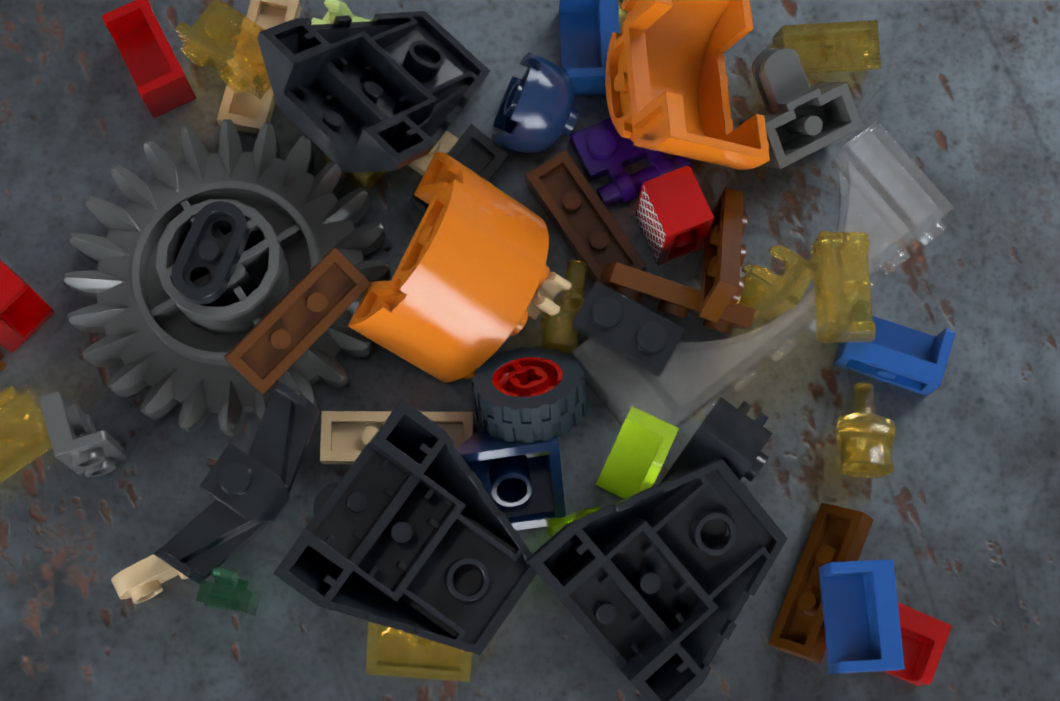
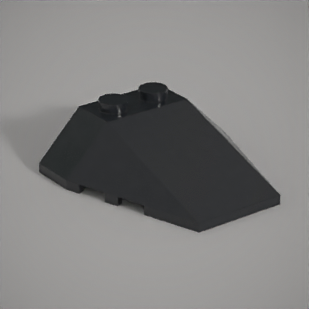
M426 11L375 14L372 21L352 22L349 15L336 16L332 24L311 25L312 21L310 18H295L260 31L257 38L278 109L345 173L396 171L429 154L486 80L490 72L481 61Z
M402 399L318 509L273 574L317 606L481 655L537 573L526 561L532 555L531 551L505 514L499 510L484 489L483 483L467 465L447 432Z
M718 458L566 524L526 561L647 701H684L705 681L711 670L709 667L710 662L724 638L729 640L737 626L734 621L750 594L754 596L785 544L787 537L724 460Z

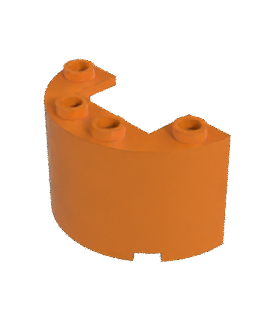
M623 0L621 8L628 12L623 22L621 33L612 32L605 71L608 110L620 136L631 139L634 142V146L737 170L753 169L770 161L764 115L755 114L733 130V119L730 109L724 52L753 30L750 0Z
M435 152L414 193L416 197L429 206L392 280L370 282L371 285L365 290L348 327L439 381L450 383L462 378H472L475 375V370L483 365L500 348L509 335L515 336L526 324L528 319V311L526 309L535 292L542 287L549 275V267L545 265L548 255L549 234L545 221L540 216L444 152Z

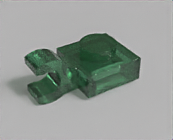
M214 567L211 574L214 577V582L203 581L200 584L196 601L204 603L205 607L222 611L232 610L256 616L261 596L247 591L249 581L238 578L237 571Z

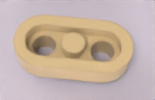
M152 554L123 569L113 576L111 581L121 600L132 598L133 603L138 604L163 591L161 583L177 575L182 580L188 577Z

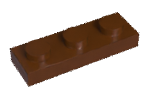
M566 150L525 174V182L594 282L596 280L600 282L606 263L618 262L644 272L646 271L647 265Z
M725 187L711 211L714 220L704 242L699 317L718 323L728 305L734 307L738 303L745 286V278L740 276V268L746 255V246L741 244V239L747 225L748 216L743 214L744 193L729 187Z
M331 248L223 358L261 394H264L371 283L336 248Z
M618 262L605 264L600 283L613 287L612 289L638 304L641 297L658 302V312L685 320L687 313L699 316L700 290ZM738 303L734 307L728 305L718 323L704 319L703 327L727 335H731L733 328L750 329L756 310Z
M821 502L768 645L778 651L818 664L821 663L826 650L819 567L831 562L858 561L874 519L861 511Z

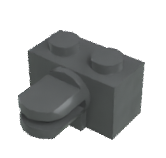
M772 48L764 50L752 63L753 76L766 107L755 113L765 117L767 140L769 143L770 161L761 166L782 169L863 127L847 82L819 81L810 86L799 54L794 49ZM755 114L739 121V124L742 125Z

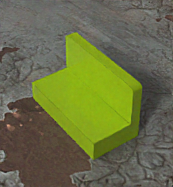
M631 406L596 486L623 499L651 488L664 464L679 428Z

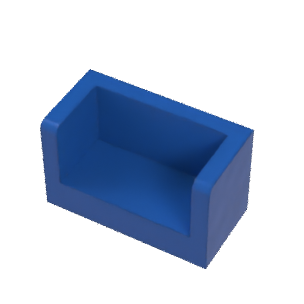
M559 0L561 69L571 79L574 96L606 95L605 71L609 42L612 32L620 34L618 0Z
M859 299L849 311L833 365L926 396L940 387L956 331L945 328L937 336H933L866 314L869 302Z
M893 559L831 562L819 567L829 674L904 670Z

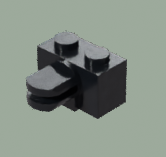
M720 397L661 483L718 458L724 460L739 480L744 477L752 482L769 458V456L761 451L773 434L763 427L769 417L760 412L755 420L746 415L752 407L751 404L744 400L739 408H736Z

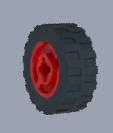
M535 346L532 348L519 347L511 351L506 350L498 353L493 358L490 357L481 367L475 370V377H472L475 413L480 428L483 431H488L490 436L496 439H505L506 442L514 443L516 441L524 442L525 444L534 443V441L552 440L555 436L570 432L572 427H577L581 422V417L585 416L587 411L585 378L580 361L575 360L573 355L563 353L560 349Z

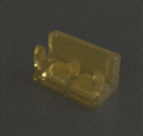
M878 20L782 25L772 37L773 48H788L797 51L806 74L879 70L881 68Z
M821 231L811 246L817 343L873 342L876 339V327L872 318L868 262L870 242L868 233Z
M772 246L768 249V252L774 258L782 260L785 268L773 274L768 268L756 264L744 266L742 272L745 275L742 277L745 278V286L738 304L755 309L754 317L766 324L798 305L821 263L813 258L807 261L784 246Z

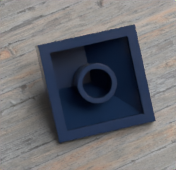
M480 429L456 448L472 472L476 473L483 483L484 489L499 510L505 514L516 531L567 524L558 436L548 441L541 440L525 444L524 442L515 441L511 443L506 442L505 439H496L490 436L488 431Z

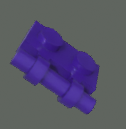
M611 117L570 134L569 142L588 181L591 182L607 175L610 184L596 189L598 197L605 206L619 200L624 204L636 199L637 193L641 191L643 182L684 166L691 167L688 158L677 155L667 158L663 152L634 146V142L631 139L620 136ZM646 159L649 167L631 175H628L624 170V167Z

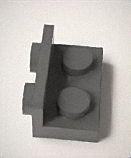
M60 391L38 397L54 456L78 475L85 473L86 477L101 476L115 470L116 462L127 459L124 448L105 430L97 432L91 415L89 413L84 415L78 402L72 404Z

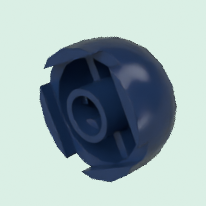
M528 52L520 62V65L527 68L522 79L512 76L501 100L493 126L502 129V132L492 135V141L515 151L535 153L551 147L560 134L568 137L576 124L579 110L572 108L574 89L571 79L554 63Z

